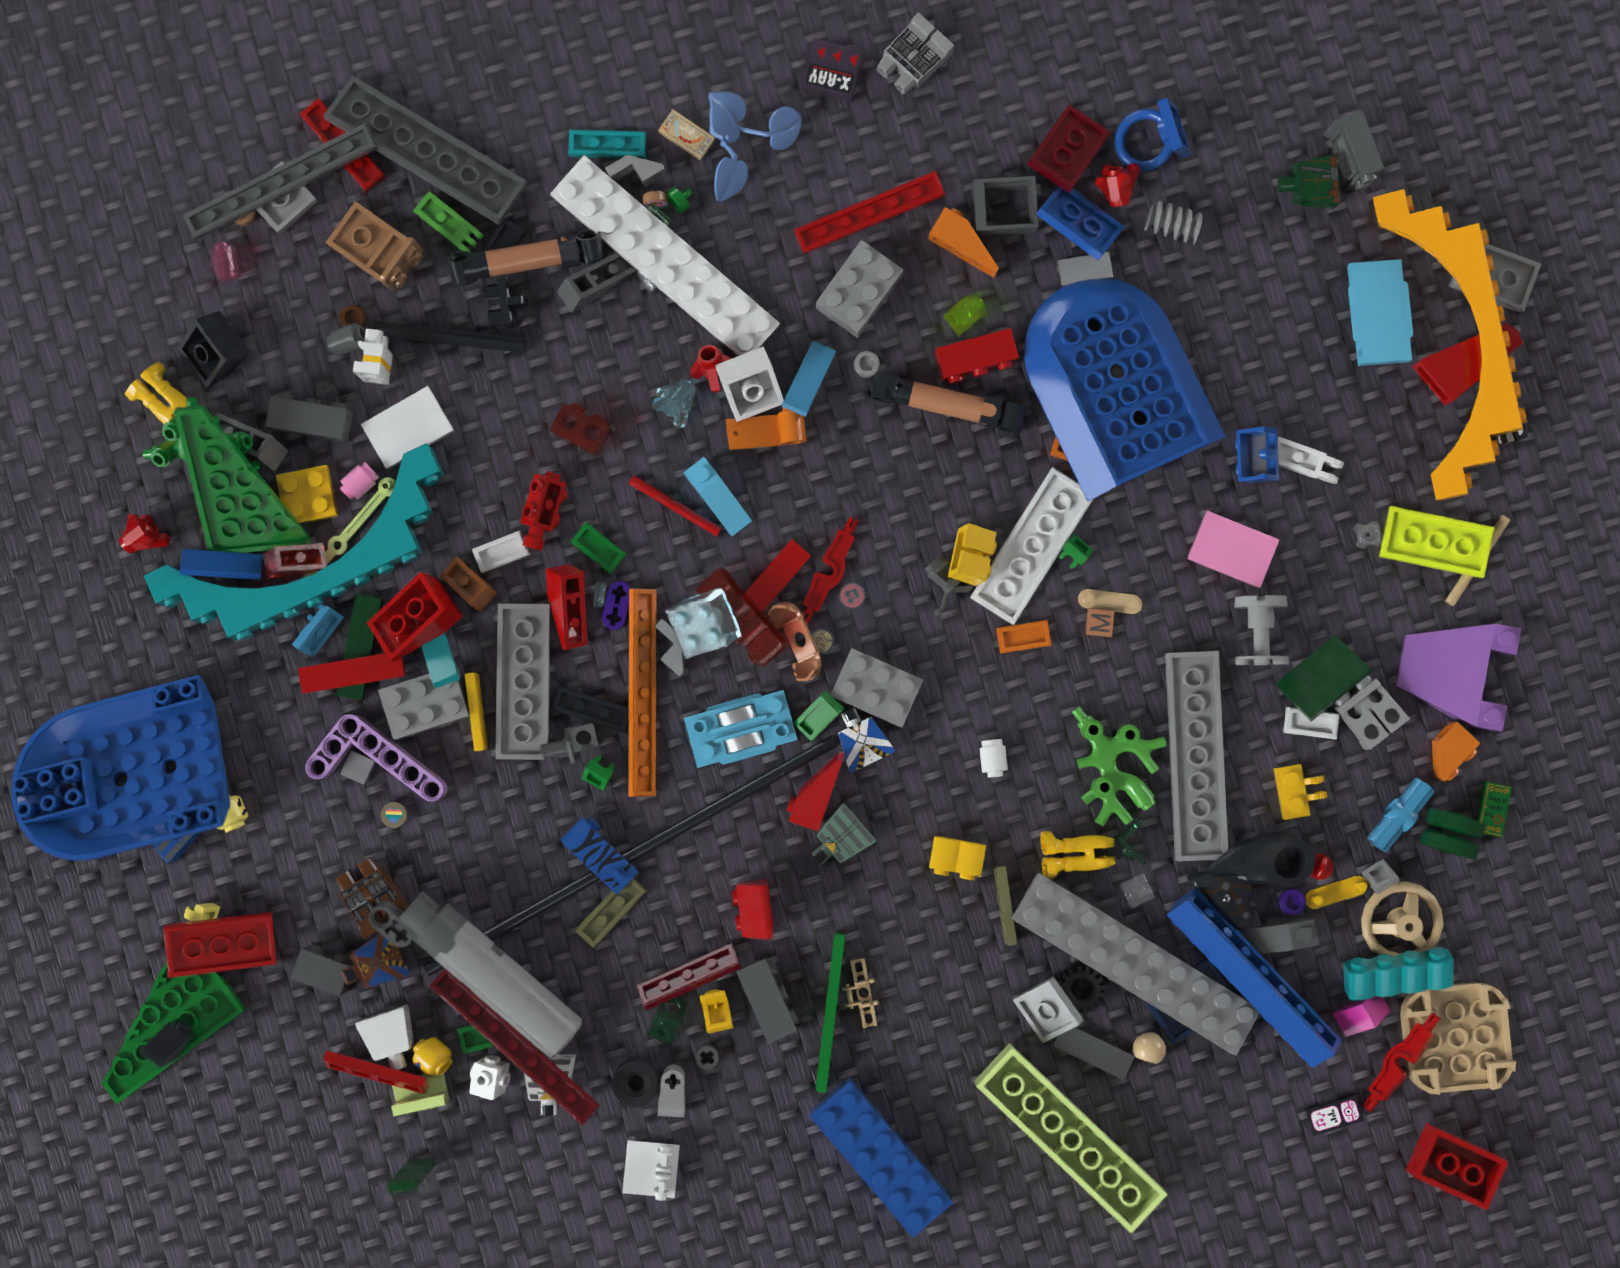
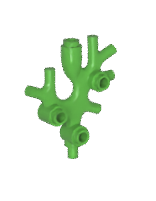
M1079 706L1072 711V714L1079 721L1077 725L1080 728L1081 735L1090 741L1093 750L1091 755L1077 759V765L1079 769L1096 767L1101 773V776L1096 777L1092 781L1091 789L1082 795L1081 798L1086 805L1096 798L1103 800L1102 809L1095 820L1104 827L1112 813H1116L1122 822L1127 825L1133 818L1117 798L1119 790H1124L1138 808H1142L1143 811L1153 806L1156 801L1154 799L1155 795L1140 778L1124 773L1117 768L1116 759L1123 752H1132L1139 757L1149 772L1153 774L1159 769V766L1152 759L1151 751L1166 747L1165 737L1152 740L1141 739L1139 729L1131 724L1120 726L1116 736L1108 737L1103 733L1104 729L1101 722L1093 719L1091 715L1087 716ZM1091 725L1096 727V733L1093 735L1089 733ZM1128 730H1131L1133 733V737L1130 740L1125 736ZM1103 782L1108 786L1105 792L1100 790V785Z

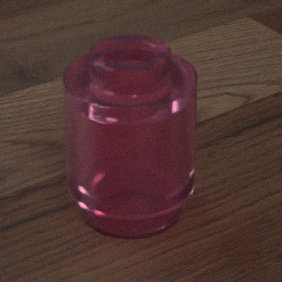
M229 242L215 243L214 248L209 250L214 275L217 276L220 282L238 279L240 267L236 247L230 246Z

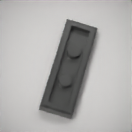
M1076 1027L1056 1036L1052 1044L1054 1047L1122 1080L1125 1079L1135 1058L1133 1054Z

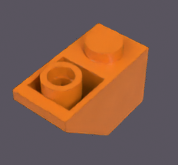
M1449 722L1432 740L1433 777L1437 781L1452 780L1460 771L1458 767L1464 761L1467 762L1472 759L1477 753L1476 748L1480 742L1458 722Z

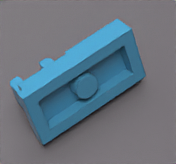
M323 604L317 606L319 611L315 616L310 614L307 616L310 623L305 626L292 644L296 649L314 658L344 618L343 615Z

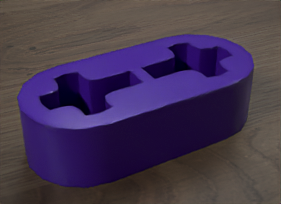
M622 581L611 584L607 592L602 621L611 630L621 629L627 621L629 589L631 588ZM619 586H623V591L627 592L626 597H621L620 604L618 605L616 604L617 596L613 594V591L618 590ZM615 607H618L617 614L621 617V622H616L615 626H612L611 621L608 620V615H613Z

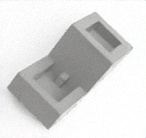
M629 155L624 156L605 168L607 175L615 182L635 171L645 188L667 175L663 164Z
M661 619L655 627L671 640L674 645L660 660L679 677H682L685 674L683 637L665 620Z

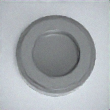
M871 351L859 353L854 361L856 373L863 378L873 377L880 367L878 356Z

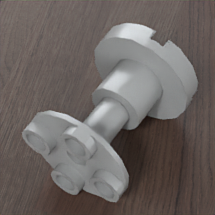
M1287 596L1235 597L1234 608L1248 609V629H1253L1254 656L1235 657V665H1251V660H1254V665H1270V660H1273V665L1289 664V656H1270L1269 628H1275L1274 608L1288 607Z

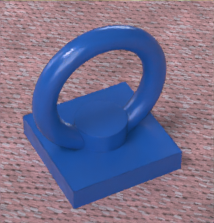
M1168 98L1157 101L1160 111L1154 109L1137 110L1125 117L1120 123L1115 135V148L1118 157L1126 166L1136 163L1140 167V171H1150L1163 165L1173 152L1182 159L1192 155L1177 106ZM1143 119L1158 122V131L1164 143L1161 153L1147 161L1133 158L1125 146V137L1129 128L1137 121Z

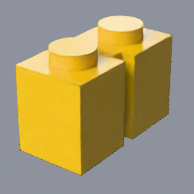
M970 523L958 528L948 577L974 586L986 582L992 570L989 556L995 553L997 532Z

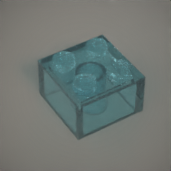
M722 587L682 600L666 610V614L686 658L728 646L742 635Z

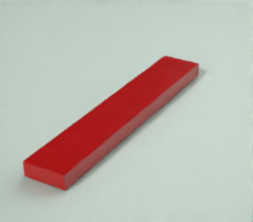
M936 171L796 228L794 233L805 255L945 197V192Z

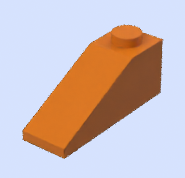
M945 207L930 231L928 240L994 278L999 267L968 220L964 218L965 215L955 208L949 210Z

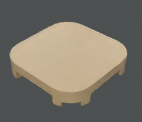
M1478 982L1453 984L1452 987L1442 990L1427 989L1418 993H1409L1401 1005L1400 1017L1403 1041L1416 1023L1423 1024L1431 1012L1441 1017V1020L1432 1030L1435 1037L1425 1049L1420 1060L1415 1064L1405 1060V1067L1410 1080L1424 1091L1440 1095L1442 1092L1487 1088L1495 1090L1502 1088V1084L1509 1079L1512 1072H1515L1516 1061L1512 1058L1507 1010L1511 1008L1508 999L1493 986Z

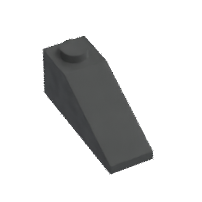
M616 252L565 278L557 293L569 311L573 313L592 303L638 272V270Z
M217 413L216 416L220 419L219 425L226 434L244 432L250 435L252 447L242 454L248 460H259L260 466L275 472L288 450L271 435Z
M1307 916L1238 930L1260 954L1297 950L1319 945L1315 921Z

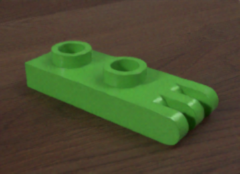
M430 191L413 210L416 215L461 251L470 252L469 248L463 245L465 242L469 243L472 247H475L477 244L470 237L471 234H474L478 239L484 236Z

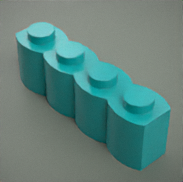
M1433 947L1423 952L1409 950L1396 956L1381 954L1371 959L1356 957L1344 962V990L1350 1000H1366L1375 996L1389 997L1400 993H1418L1427 989H1447L1453 986L1454 959L1448 949Z

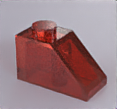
M323 543L273 546L263 554L267 580L293 578L318 572L327 567Z

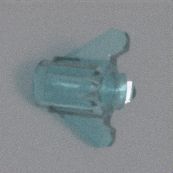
M681 379L672 385L657 388L658 397L652 401V407L657 411L662 410L670 417L674 416L673 424L677 428H682L686 426L688 414L697 389L687 379Z

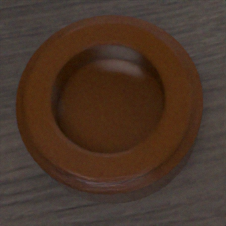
M348 305L340 313V322L343 327L357 323L364 328L367 323V315L361 307Z

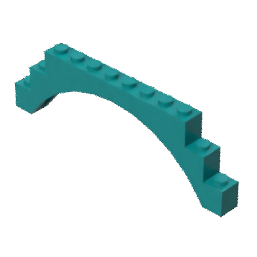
M427 443L404 453L395 487L382 514L364 538L342 558L308 577L284 585L258 589L230 588L200 581L190 575H180V570L165 565L144 575L145 581L155 604L170 608L180 604L182 599L191 621L204 625L215 621L218 615L227 637L233 640L244 641L252 637V632L256 630L270 629L276 625V621L284 617L285 619L293 618L300 614L299 610L307 606L309 608L317 607L323 603V599L331 595L332 597L340 596L347 592L346 588L354 584L356 586L366 584L373 575L378 573L380 575L387 574L394 570L393 566L401 562L407 564L418 558L417 555L423 551L411 524H422L429 519L428 516L434 514L421 486L425 485L428 487L439 482V478L444 476V473L432 447Z

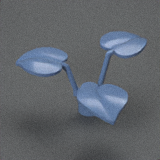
M726 91L708 94L710 101V134L721 140L720 145L731 155V158L724 157L719 162L715 172L714 188L717 201H724L740 192L745 186L748 177L746 163L737 160V154L729 146V143L737 141L740 132L770 137V145L776 150L788 148L798 137L801 128V115L795 109L784 106L774 111L769 120L770 131L765 132L738 126L737 123L746 114L745 101L741 96Z

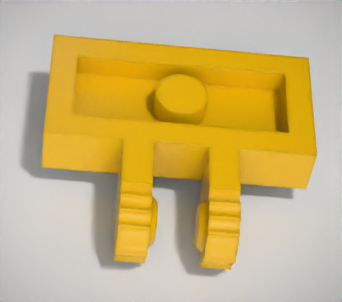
M1301 764L1273 768L1283 820L1311 816L1308 801L1328 797L1327 791L1307 794L1305 788L1307 784H1320L1324 782V775L1304 778Z

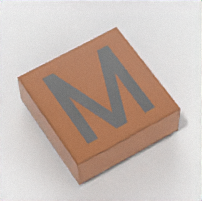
M1087 609L1085 635L1112 637L1114 611Z

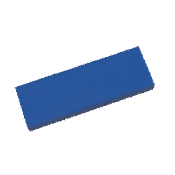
M182 549L180 575L261 580L263 554Z

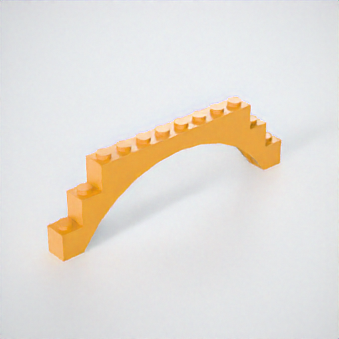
M1404 189L1375 196L1373 201L1379 227L1413 241L1442 264L1456 280L1469 302L1479 330L1482 367L1479 392L1470 420L1455 447L1431 473L1436 501L1469 495L1468 489L1473 488L1470 472L1464 473L1463 469L1496 463L1494 456L1500 455L1497 440L1491 441L1490 437L1523 430L1522 424L1527 423L1524 407L1518 408L1516 399L1521 397L1519 382L1513 383L1511 373L1516 372L1513 356L1507 357L1506 347L1511 346L1508 331L1502 332L1500 324L1501 321H1505L1502 305H1496L1495 296L1500 295L1497 280L1491 281L1489 272L1494 270L1492 255L1486 256L1484 246L1489 245L1486 229L1481 230L1479 223L1447 231V228H1451L1449 213H1443L1442 206L1410 214V211H1414L1412 196H1406Z

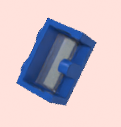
M1257 427L1236 430L1235 447L1237 449L1238 464L1236 466V473L1238 475V482L1279 481L1277 429Z

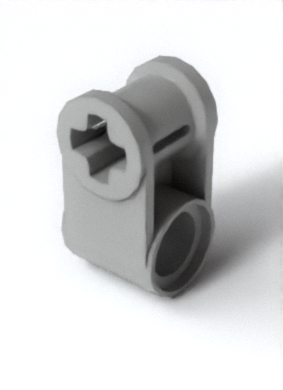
M672 1064L663 1070L659 1092L658 1116L684 1117L686 1094H684L685 1071L679 1065ZM671 1074H676L677 1080L674 1084L669 1079Z

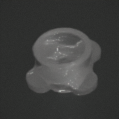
M1371 521L1365 525L1358 523L1354 526V532L1357 534L1358 539L1356 545L1359 548L1364 549L1368 545L1379 546L1382 543L1380 526L1376 521ZM1367 532L1370 533V537H1366Z

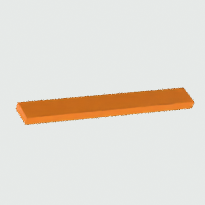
M629 589L628 797L656 796V589Z

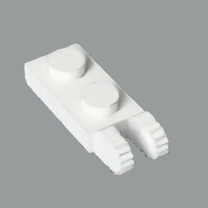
M1278 437V462L1280 467L1314 479L1318 478L1337 484L1338 477L1321 471L1323 463L1335 469H1342L1344 464L1342 461L1326 456L1327 453Z

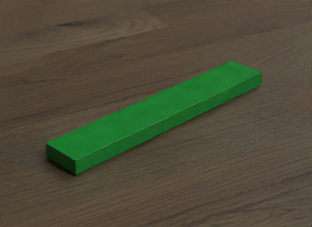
M841 932L834 933L816 1080V1090L821 1093H826L845 940V933Z

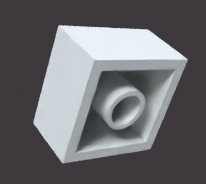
M764 347L715 365L736 422L783 404L784 399Z

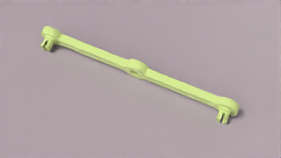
M386 477L379 482V490L339 536H334L329 540L326 552L303 578L324 569L337 555H342L347 551L348 542L383 501L390 497L396 480ZM339 541L342 546L339 550H336L334 544Z

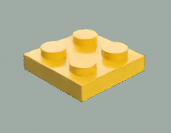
M328 465L276 475L280 500L300 524L338 516Z

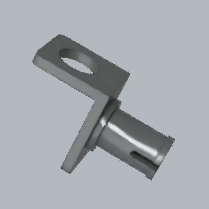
M590 722L565 728L563 740L540 744L544 761L567 755L572 765L575 764L574 752L598 747V740L594 724ZM580 731L590 733L591 738L587 743L582 744L576 740V735Z

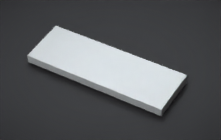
M1054 467L1051 468L991 563L992 570L988 580L977 585L970 596L972 600L1010 624L1014 625L1092 502V500L1087 502L1079 483Z

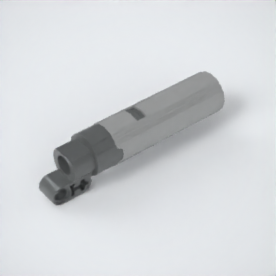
M422 891L404 912L394 903L386 900L378 903L370 912V924L393 945L405 947L412 940L416 942L549 1058L558 1054L582 1025V1019L508 954L497 947L493 941L449 903L442 908ZM378 910L386 911L389 914V920H382L378 916ZM396 920L397 923L394 925V927H390V925ZM406 929L408 932L402 936L400 934L401 930Z

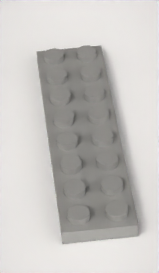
M1219 651L1165 653L1175 861L1217 860L1228 850Z

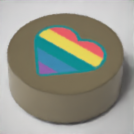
M400 802L388 803L381 811L382 822L390 828L401 827L408 819V810Z

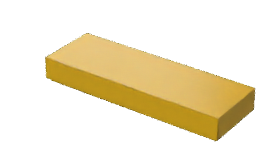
M466 673L465 682L474 751H483L488 749L480 678L478 673Z

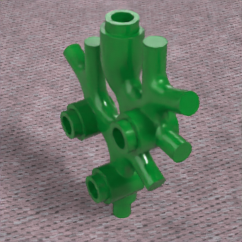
M187 398L186 405H197V398ZM174 415L163 425L162 434L165 440L160 444L153 445L151 449L143 450V457L146 460L151 459L153 464L158 467H166L175 459L186 461ZM212 416V417L215 419V421H216L218 424H220V419H219V417H218V416ZM244 432L227 434L242 453L247 452L252 447V439L249 434ZM248 460L256 470L260 469L259 460Z

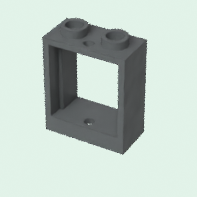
M1035 176L973 179L971 186L974 231L978 236L1036 233L1038 225H1042V219L1036 215L1039 211L1037 209V200L1041 199L1040 184H1036ZM1027 189L1029 223L987 226L985 192Z

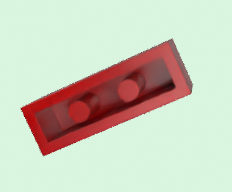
M1011 328L938 347L934 352L942 382L949 381V384L964 381V376L974 374V377L987 375L989 370L999 368V371L1014 367L1013 363H1016L1019 359Z

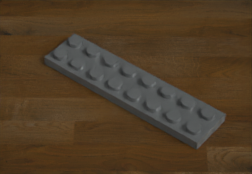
M353 75L324 114L325 120L345 132L366 123L378 146L376 151L500 225L527 186L525 179Z

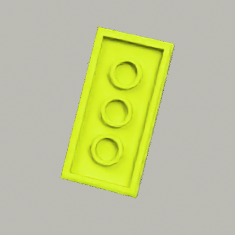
M1390 506L1379 557L1484 578L1495 527Z

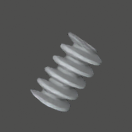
M1159 200L1154 206H1151L1144 231H1147L1153 225L1154 234H1157L1163 228L1164 237H1167L1173 231L1174 240H1177L1183 234L1184 243H1187L1190 237H1193L1194 245L1201 229L1202 213L1198 212L1193 218L1192 210L1188 209L1183 215L1182 207L1180 206L1173 212V207L1170 203L1163 209V202Z

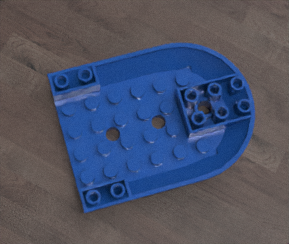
M1108 278L1078 281L1068 284L1053 293L1035 313L1028 327L1024 345V361L1027 376L1087 502L1199 448L1203 449L1226 438L1169 319L1161 307L1142 290L1128 283ZM1087 323L1097 324L1099 331H1091ZM1114 365L1120 366L1123 369V377L1114 378L1110 373V368ZM1135 412H1141L1145 415L1146 423L1144 425H1137L1134 422L1133 414Z
M196 675L74 707L57 714L45 722L25 744L16 762L12 777L11 798L16 820L27 838L39 849L50 855L66 860L84 861L223 827L230 808V800L216 706L202 677ZM176 761V770L168 774L166 771L168 763ZM126 773L127 782L119 787L117 783L118 778L121 774Z

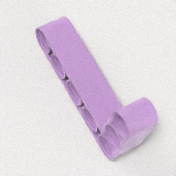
M347 714L341 717L305 764V770L309 777L313 779L328 778L355 745L427 801H438L444 798L448 789L446 782L359 715ZM350 719H354L357 723V729L354 733H350L347 730V723ZM370 735L376 736L378 744L374 749L369 748L367 745V739ZM334 740H338L341 743V750L337 754L331 750V743ZM392 750L398 754V761L395 765L390 764L387 759L388 753ZM318 760L325 764V770L321 775L315 770V764ZM412 766L416 767L419 771V776L415 781L408 777V770ZM432 782L437 783L439 786V793L436 797L431 796L428 792V786Z

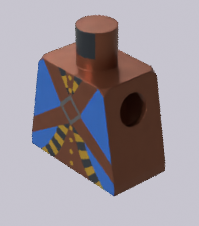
M381 933L350 954L353 965L341 971L347 985L361 980L364 988L410 975L398 947L393 945Z

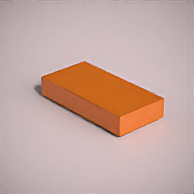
M1048 620L996 628L1000 654L1052 645Z

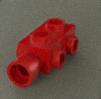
M546 471L545 475L534 474L520 522L530 526L528 535L524 536L522 546L542 551L545 542L543 540L545 531L553 532V528L558 526L560 522L559 507L567 498L566 483L560 481L561 475Z

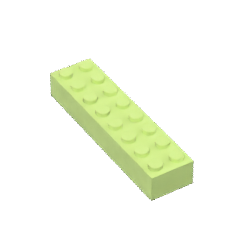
M1010 1043L974 1080L979 1090L1130 1233L1168 1195L1146 1171Z

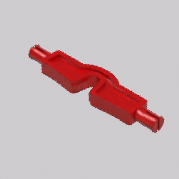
M849 517L843 531L838 530L832 544L822 558L823 563L834 569L833 574L827 576L816 572L813 577L810 589L803 602L805 609L802 614L804 619L808 614L805 620L807 625H809L814 612L820 611L829 591L839 584L844 575V560L854 541L852 534L859 523L855 519L851 528H849L853 521L852 517Z
M1431 1012L1423 1024L1416 1023L1405 1040L1389 1050L1384 1058L1382 1071L1368 1089L1371 1095L1362 1105L1366 1110L1372 1112L1380 1100L1387 1101L1394 1090L1406 1079L1407 1074L1400 1067L1399 1060L1404 1058L1413 1064L1420 1060L1425 1049L1435 1037L1432 1030L1441 1020V1017Z

